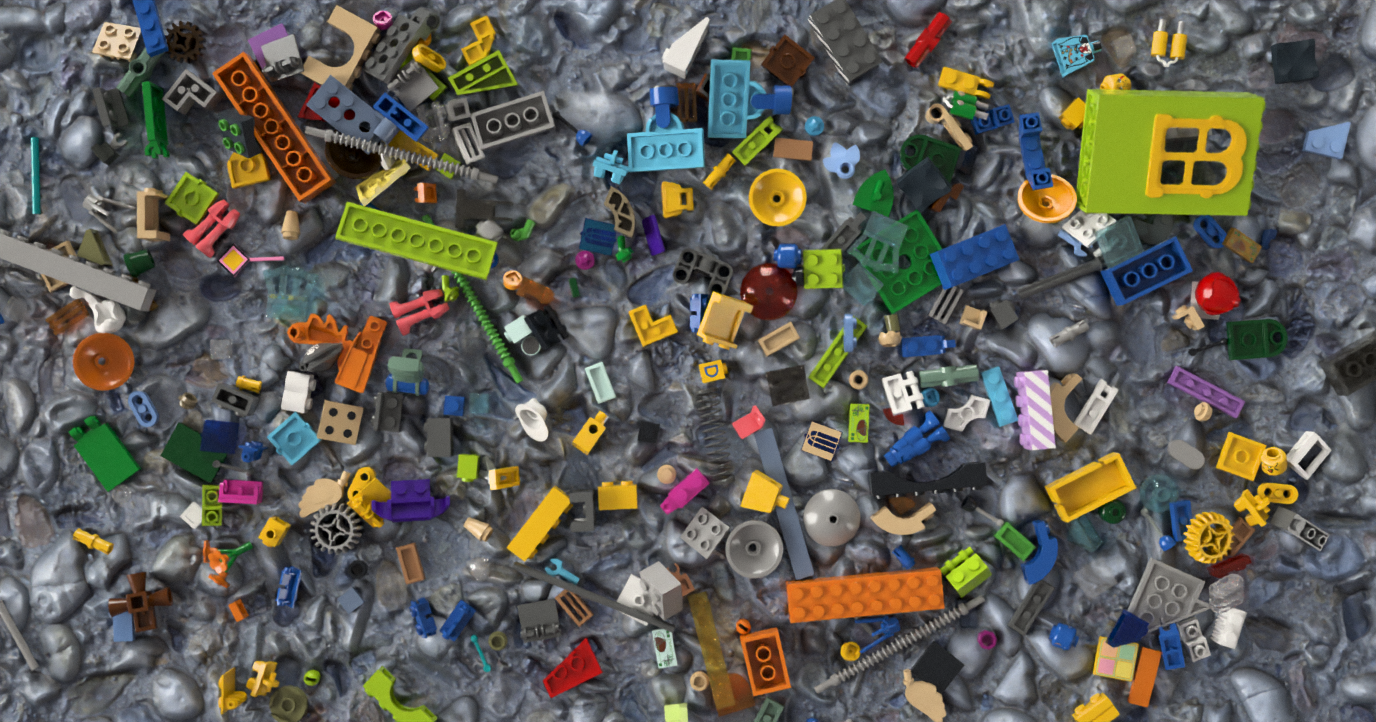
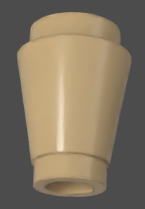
M286 211L281 230L283 239L298 240L299 235H301L298 212Z
M471 517L464 523V527L479 541L483 540L486 542L494 530L490 527V524L472 519Z

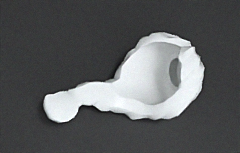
M76 286L71 287L69 295L72 298H85L94 313V326L97 332L114 333L122 328L126 315L118 302L113 300L101 301L95 294L89 291L82 290Z

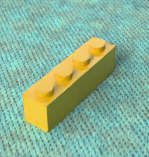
M555 485L513 538L507 549L524 562L527 558L531 560L538 552L535 549L539 543L543 545L550 536L547 532L551 527L555 530L562 521L559 519L563 512L567 514L573 505L569 501V495Z

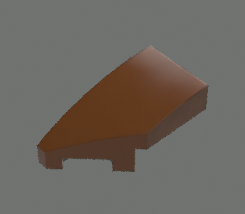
M958 183L951 186L952 191L934 201L927 208L932 212H940L948 199L956 200L964 185Z

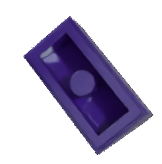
M651 215L642 219L651 256L665 253L656 216Z

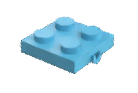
M294 412L267 436L270 442L277 448L276 452L279 455H283L292 466L322 441V439L317 438V433L309 425V422H306L298 412Z

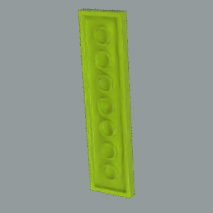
M351 202L346 203L335 236L336 240L483 280L488 279L498 242Z

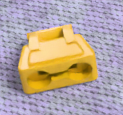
M662 182L663 219L681 215L685 210H694L693 188H682L681 185L673 182ZM681 194L686 195V205H682Z

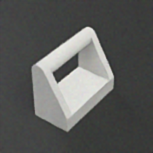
M1306 431L1286 455L1287 464L1301 477L1308 480L1332 450L1315 432ZM1316 444L1322 450L1304 471L1298 463L1311 447Z

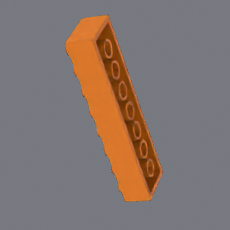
M242 52L212 73L239 114L254 117V136L299 202L306 204L336 183L250 55Z
M938 567L785 581L790 623L945 609L942 575Z

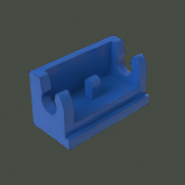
M1176 623L1170 624L1169 631H1164L1163 627H1160L1159 640L1165 669L1171 670L1185 667Z

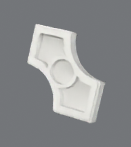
M971 395L968 402L962 407L947 409L943 427L962 432L966 424L971 420L986 418L991 400Z

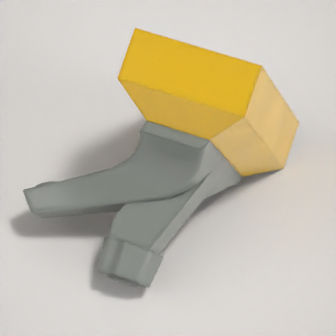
M488 456L482 458L486 470L479 472V478L488 480L490 490L520 485L519 466L496 469Z

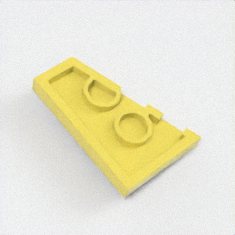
M398 158L389 170L385 171L383 168L356 185L355 187L363 206L365 207L399 177L405 175L410 169L409 163L405 159L401 161Z

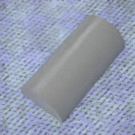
M544 91L470 114L481 151L556 128Z

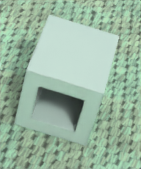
M525 315L504 327L506 330L504 335L509 342L513 341L514 344H517L533 334L524 320Z

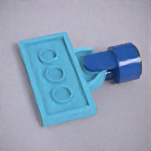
M711 59L708 138H746L747 120L761 116L765 109H772V114L790 115L793 110V88L790 85H773L772 94H766L762 85L756 81L749 80L750 60Z
M674 85L651 87L650 106L655 107L656 114L649 118L646 124V132L627 133L629 172L705 168L704 129H684L680 118L670 111V107L679 106L678 88Z

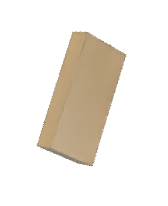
M789 322L760 338L758 342L767 357L800 339L792 322Z

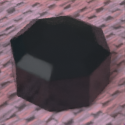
M354 560L348 566V573L354 579H361L368 572V565L363 560Z

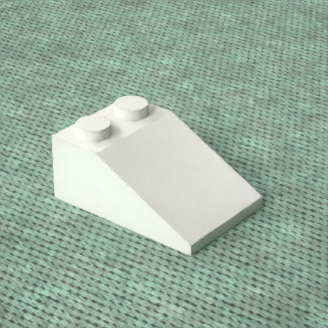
M706 17L671 45L670 49L666 48L662 56L664 70L683 79L686 78L709 29V18Z

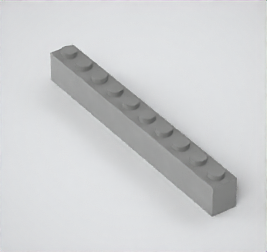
M0 229L1 259L137 310L149 312L156 293V289L150 288L151 284L140 280L138 283L133 282V277L125 274H121V276L115 275L116 271L105 267L103 270L99 269L96 263L86 261V263L80 262V257L70 254L68 257L64 256L61 250L55 248L51 250L45 249V244L35 241L32 244L28 242L29 239L19 235L13 237L11 236L12 232Z

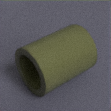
M897 314L884 316L887 332L900 331Z

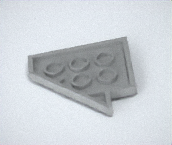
M1150 558L1120 628L1137 636H1142L1158 630L1160 627L1168 626L1211 609L1213 605L1198 599L1206 581Z

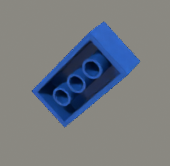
M1006 224L930 254L944 290L1020 260Z
M1175 236L1100 272L1116 305L1119 306L1166 285L1193 270Z

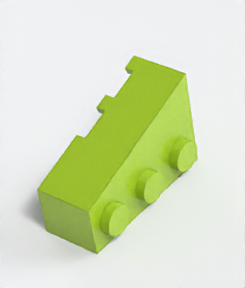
M499 50L448 77L458 96L519 86Z

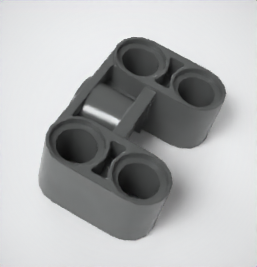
M687 248L680 253L673 271V279L677 284H685L688 282L692 271L712 278L708 287V293L711 296V288L716 284L721 286V294L725 293L733 270L729 264L713 256ZM685 253H692L694 260L690 263L683 260ZM721 267L728 268L729 275L727 277L719 275L718 271ZM679 270H683L686 272L687 277L680 281L676 278V273Z

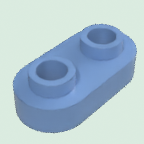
M844 314V352H853V349L857 348V338L853 337V329L857 327V320L853 318L852 314Z
M143 391L131 393L128 398V404L139 424L144 427L156 425L159 421V414L148 394ZM139 397L143 399L141 404L138 402ZM148 414L152 415V419L150 421L147 418Z

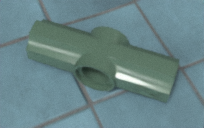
M145 47L139 57L130 62L128 72L116 88L132 98L142 85V82L152 76L153 68L164 53L150 57ZM144 66L143 72L138 73L139 67Z
M977 365L947 366L934 370L918 371L920 388L939 385L941 387L958 385V383L979 381Z

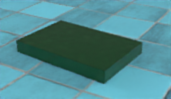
M178 422L160 456L203 480L213 483L221 468L213 467V462L219 460L221 463H224L231 449Z

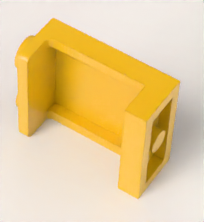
M713 291L697 335L702 337L703 342L713 345L715 342L719 344V347L727 350L730 347L737 349L738 345L734 343L735 336L744 313H751L753 305Z

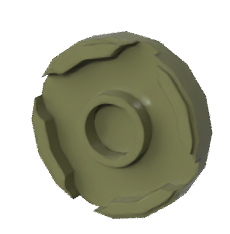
M293 685L277 689L269 701L271 715L278 722H298L307 713L309 706L305 692Z

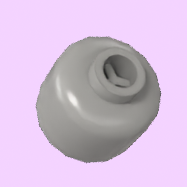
M482 220L477 224L476 237L498 242V245L503 241L504 230L494 220Z

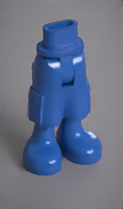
M930 410L925 413L926 420L919 428L914 425L906 431L904 436L892 448L890 447V451L884 455L892 468L899 463L902 465L918 455H923L931 449L930 444L942 440L947 442L951 439L942 426L938 427L926 438L923 437L926 432L940 424Z

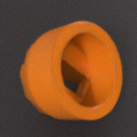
M745 618L739 619L736 623L737 632L742 635L748 634L751 630L750 621ZM740 623L746 628H748V630L745 631L743 628H741L739 626Z

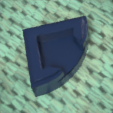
M1263 230L1260 242L1261 250H1268L1271 247L1269 243L1271 239L1275 240L1277 230Z

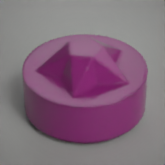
M581 251L577 254L575 262L580 269L589 270L594 266L595 258L591 252Z

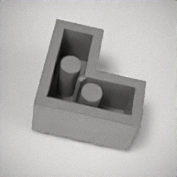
M185 69L162 100L176 111L185 115L195 102L213 111L224 96L194 73Z
M659 561L640 571V585L644 591L647 590L651 595L653 602L652 610L656 615H659L665 621L683 610L681 583Z

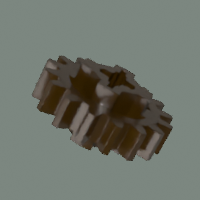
M179 21V26L173 23L172 30L166 29L169 33L165 35L169 51L165 53L171 54V59H177V62L181 64L183 61L190 64V59L196 62L197 55L203 56L200 51L201 49L206 50L202 43L207 42V40L202 38L204 32L199 30L197 25H192L189 21L185 25L184 22ZM184 30H188V31H191L192 33H190V32L184 33L183 31H184ZM182 51L186 52V54H184V55L177 53V52H180V53H181Z

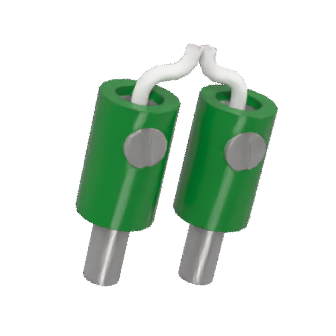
M955 90L952 96L943 97V102L950 107V114L970 120L974 117L987 120L988 113L978 111L976 108L987 111L989 104L977 101V96Z

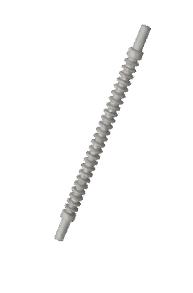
M306 126L305 134L324 138L327 142L334 141L335 144L340 142V145L344 143L345 146L351 145V148L356 146V149L362 148V151L367 149V152L373 151V154L375 152H378L379 155L383 153L384 156L389 155L390 158L394 156L395 159L400 158L401 161L405 159L406 162L411 161L412 164L414 162L417 165L421 163L423 167L428 165V168L432 166L433 169L438 168L439 171L443 169L444 172L449 171L450 174L455 172V175L459 173L460 176L465 175L466 178L470 176L473 180L481 179L497 183L498 176L481 172L478 168L470 169V166L465 168V165L459 166V163L454 165V162L450 164L448 161L443 162V159L438 161V158L432 159V156L427 158V155H424L423 157L421 153L419 155H416V152L411 154L410 151L405 152V149L402 151L399 148L394 149V146L389 148L388 145L385 147L382 143L380 145L377 142L373 144L371 140L369 142L366 139L362 141L360 137L355 139V136L351 138L350 135L344 136V133L339 135V132L334 133L333 130L327 129L325 131Z
M980 595L965 604H959L958 608L954 607L953 611H948V614L944 613V616L939 615V619L934 618L933 622L925 623V626H920L919 630L915 629V632L910 631V635L906 634L904 638L901 636V640L896 639L895 643L891 642L890 646L887 644V647H882L881 651L877 650V653L872 652V656L867 655V659L862 658L863 661L860 662L858 660L857 664L853 663L852 667L844 668L843 672L839 671V674L831 675L830 679L814 687L815 691L819 694L833 685H840L841 681L845 682V679H850L851 675L855 676V673L860 674V670L865 671L864 668L866 667L869 669V665L874 666L875 662L879 663L880 659L883 661L884 657L888 658V655H893V652L898 653V649L903 650V646L908 647L907 644L910 643L912 645L913 641L917 642L918 638L926 637L927 633H932V630L936 631V628L941 629V625L946 626V623H951L952 619L955 621L956 617L960 618V615L968 614L969 610L985 602L983 596Z

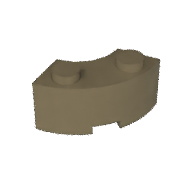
M611 186L604 206L614 214L615 232L633 239L636 221L632 206L619 190Z

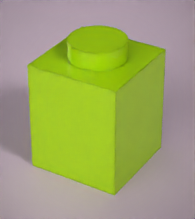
M459 454L457 478H462L463 482H473V479L479 478L481 455Z

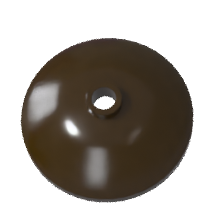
M360 126V131H361V132H363V133L369 132L368 129L363 128V127ZM326 141V159L329 165L344 177L350 179L368 178L375 174L381 166L382 159L378 152L373 154L372 151L368 155L360 148L356 149V146L351 148V145L345 146L344 143L340 145V142L335 144L334 141Z

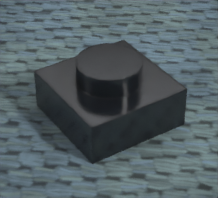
M641 421L637 440L656 443L660 424Z

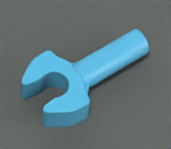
M559 558L550 559L553 564L557 565V569L552 570L546 567L547 574L553 577L560 575L575 585L578 583L580 578L563 568V560Z

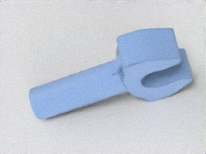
M1063 229L1059 231L1057 235L1074 246L1073 254L1076 256H1087L1081 250V242Z

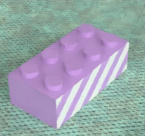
M1048 370L1016 372L1014 377V386L1018 389L1016 405L1020 408L1018 424L1022 428L1020 444L1023 445V448L1029 450L1056 448Z

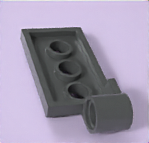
M424 7L418 8L411 19L399 14L392 26L388 28L381 42L378 43L375 51L366 61L362 70L388 85L419 38L426 41L430 33L439 27L440 16Z

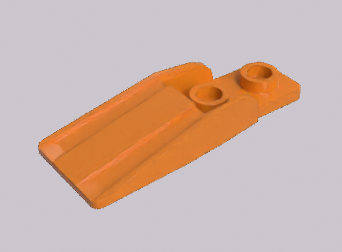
M369 316L363 331L357 334L349 347L335 379L336 384L359 393H364L379 352L382 335L387 326L386 321Z

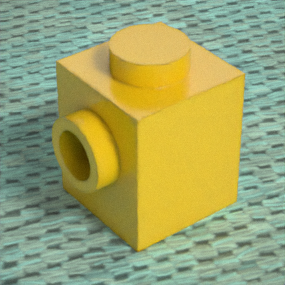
M1078 97L1058 117L1065 128L1073 130L1083 126L1085 103Z
M272 516L267 521L258 538L263 540L262 543L268 547L279 546L291 525L277 516Z

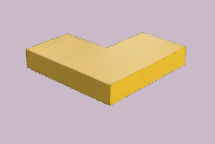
M646 304L628 312L643 347L678 333L671 315L653 322Z

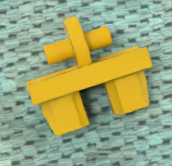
M1246 489L1242 492L1241 497L1235 501L1234 507L1239 512L1248 509L1250 514L1246 515L1245 520L1250 527L1257 524L1262 527L1267 524L1266 520L1269 518L1267 513L1270 511L1267 505L1271 501L1268 497L1263 499L1259 495L1254 497Z
M261 660L254 662L252 669L258 675L256 678H250L246 684V687L252 691L251 696H266L267 692H271L272 687L279 686L280 682L275 679L277 674L274 673L277 666L276 662Z

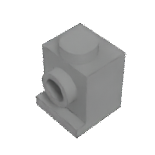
M467 98L452 99L445 105L447 117L450 121L471 117Z

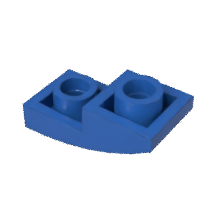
M1009 104L986 111L985 113H988L987 120L977 117L970 120L975 135L1015 122Z

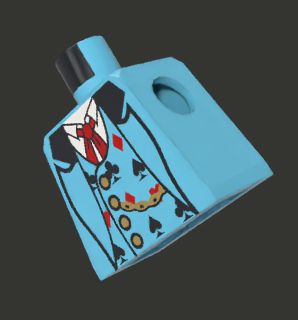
M1087 35L1058 38L1051 43L1062 78L1095 61L1093 54L1102 50L1100 41L1097 40L1089 43Z

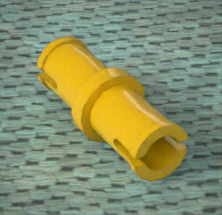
M727 153L722 161L713 167L714 170L703 183L713 190L721 178L726 177V172L736 163V160Z
M80 528L73 534V540H77L87 545L88 548L97 549L107 555L114 548V543L103 540L99 535H92Z

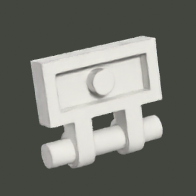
M913 371L906 373V380L902 379L901 373L882 378L893 416L912 411L911 403H916L917 409L925 407L923 403L924 397L919 391L917 385L919 382L917 377L914 376ZM905 387L911 388L912 396H908Z

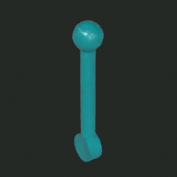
M472 635L471 641L474 642L484 664L483 670L489 672L491 666L487 664L479 646L478 636Z

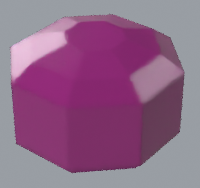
M983 630L978 633L977 642L981 648L990 650L996 646L997 638L992 631Z

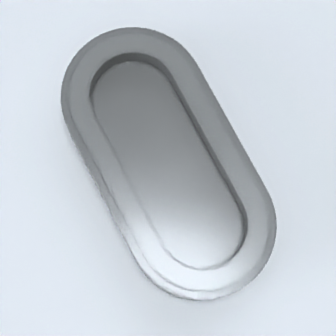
M1176 439L1169 443L1167 448L1169 455L1186 467L1199 469L1204 465V455L1185 441Z

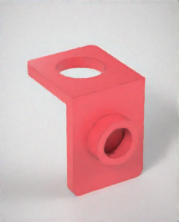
M755 405L751 413L733 422L732 426L739 437L744 439L762 429L766 420Z

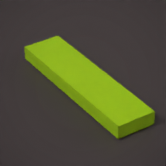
M856 318L857 327L853 329V337H856L858 341L867 325ZM843 328L808 376L810 380L822 388L827 385L849 353L844 352Z

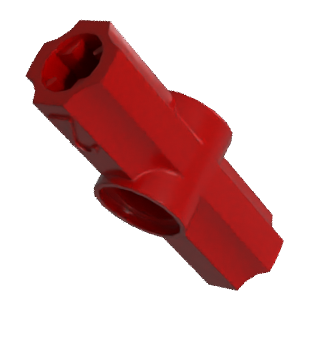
M939 12L928 28L923 30L915 41V45L904 58L910 66L918 68L927 54L932 52L941 40L940 37L952 23L950 17Z

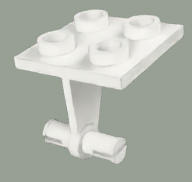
M1080 210L1062 226L1063 230L1087 248L1098 240L1101 247L1093 253L1095 257H1101L1104 253L1110 252L1112 250L1111 247L1119 241L1115 235L1106 241L1104 234L1117 223L1107 213H1085L1083 210Z

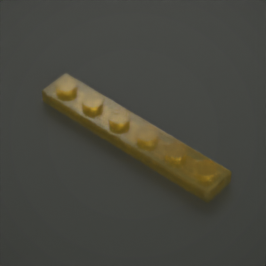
M707 591L688 595L716 708L721 709L736 705Z

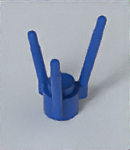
M886 615L877 618L855 620V623L883 621L880 624L881 629L873 632L871 635L885 634L860 650V653L863 654L885 639L894 636V633L899 632L900 624L896 617L889 618Z

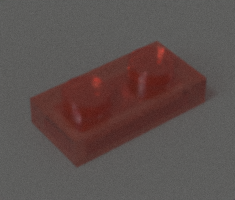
M1241 553L1209 566L1207 570L1209 575L1223 578L1229 575L1228 572L1243 570L1246 568V565L1252 562L1249 555Z

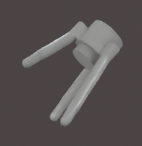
M92 194L88 195L83 201V207L89 210L91 215L95 216L114 234H117V230L98 214L101 212L106 216L110 215L104 210L103 202L131 210L136 209L135 206L104 198L101 195L97 197Z

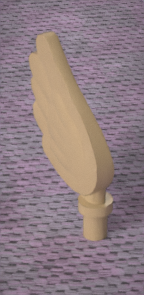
M344 470L338 481L322 478L317 479L314 485L307 487L306 493L302 496V500L298 505L301 508L300 517L305 518L317 512L320 508L324 509L325 505L329 504L332 506L333 503L339 502L344 496V487L348 486L349 482L347 481L351 473Z
M905 669L903 671V684L906 685V699L934 722H943V717L946 716L945 704L942 701V695L936 691V686L924 681H914L911 670Z

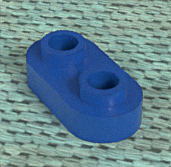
M1210 215L1198 216L1194 220L1193 226L1200 237L1213 249L1224 247L1222 243L1227 236L1225 231ZM1202 221L1205 223V228H1202L1200 225ZM1214 236L1218 238L1216 243L1213 241Z

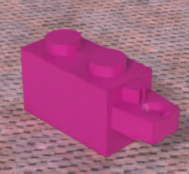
M695 468L668 492V497L660 507L667 515L679 507L682 508L710 484V481L698 468Z

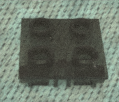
M804 364L766 372L772 407L810 399Z

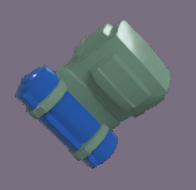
M404 348L402 357L392 356L389 359L387 367L391 374L388 375L385 381L388 391H393V393L416 394V396L427 394L430 386L428 379L423 378L422 350ZM409 354H415L417 356V359L406 357Z

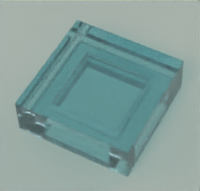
M470 394V413H490V394Z

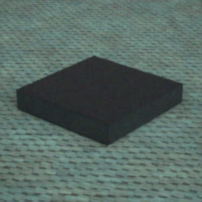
M933 640L910 670L924 682L935 685L936 691L942 694L964 667V664Z

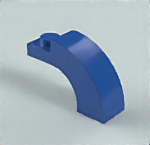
M1040 519L1032 521L1038 541L1037 552L1031 560L1020 564L1025 583L1028 585L1042 580L1051 571L1058 554L1057 538L1054 536L1048 537V534H1050L1049 526Z

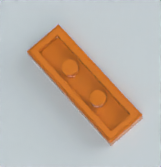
M1141 646L1127 702L1148 708L1162 654L1161 651Z

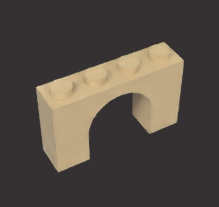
M336 5L328 23L352 38L354 43L352 58L343 66L330 67L308 56L303 65L304 72H301V74L321 86L332 75L352 91V84L355 78L361 75V67L370 58L373 45L379 42L381 31L378 27Z

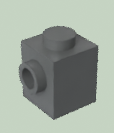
M1000 299L995 300L989 304L991 308L986 310L998 330L1004 329L1019 319L1015 314V306L1011 301L1008 302L1007 299L1002 301Z

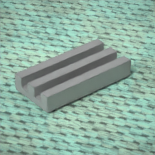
M956 286L950 288L951 290L938 314L935 315L934 312L947 289L944 290L942 288L928 316L942 324H946L964 292ZM954 292H957L944 318H940L945 308L947 307L950 299L952 298Z

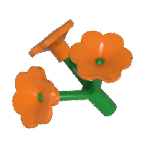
M205 540L203 561L204 563H209L210 567L219 574L214 575L211 573L208 577L218 585L228 588L230 584L225 580L228 570L239 555L253 548L250 541L236 549L211 548L210 541Z

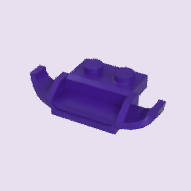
M430 479L391 481V499H388L387 502L371 500L372 511L381 518L392 521V523L428 521L440 516L450 507V496H446L443 499L430 497Z

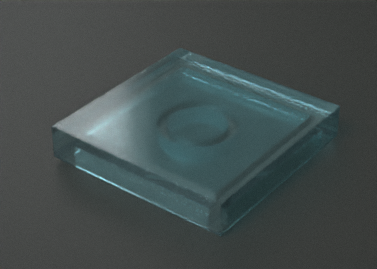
M1126 216L1094 233L1108 268H1112L1144 252L1131 216Z

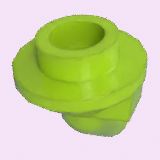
M442 275L445 302H453L459 296V287H450L449 275Z

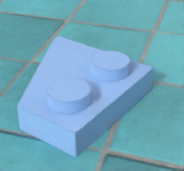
M1346 122L1306 132L1302 151L1334 159H1342L1351 123Z

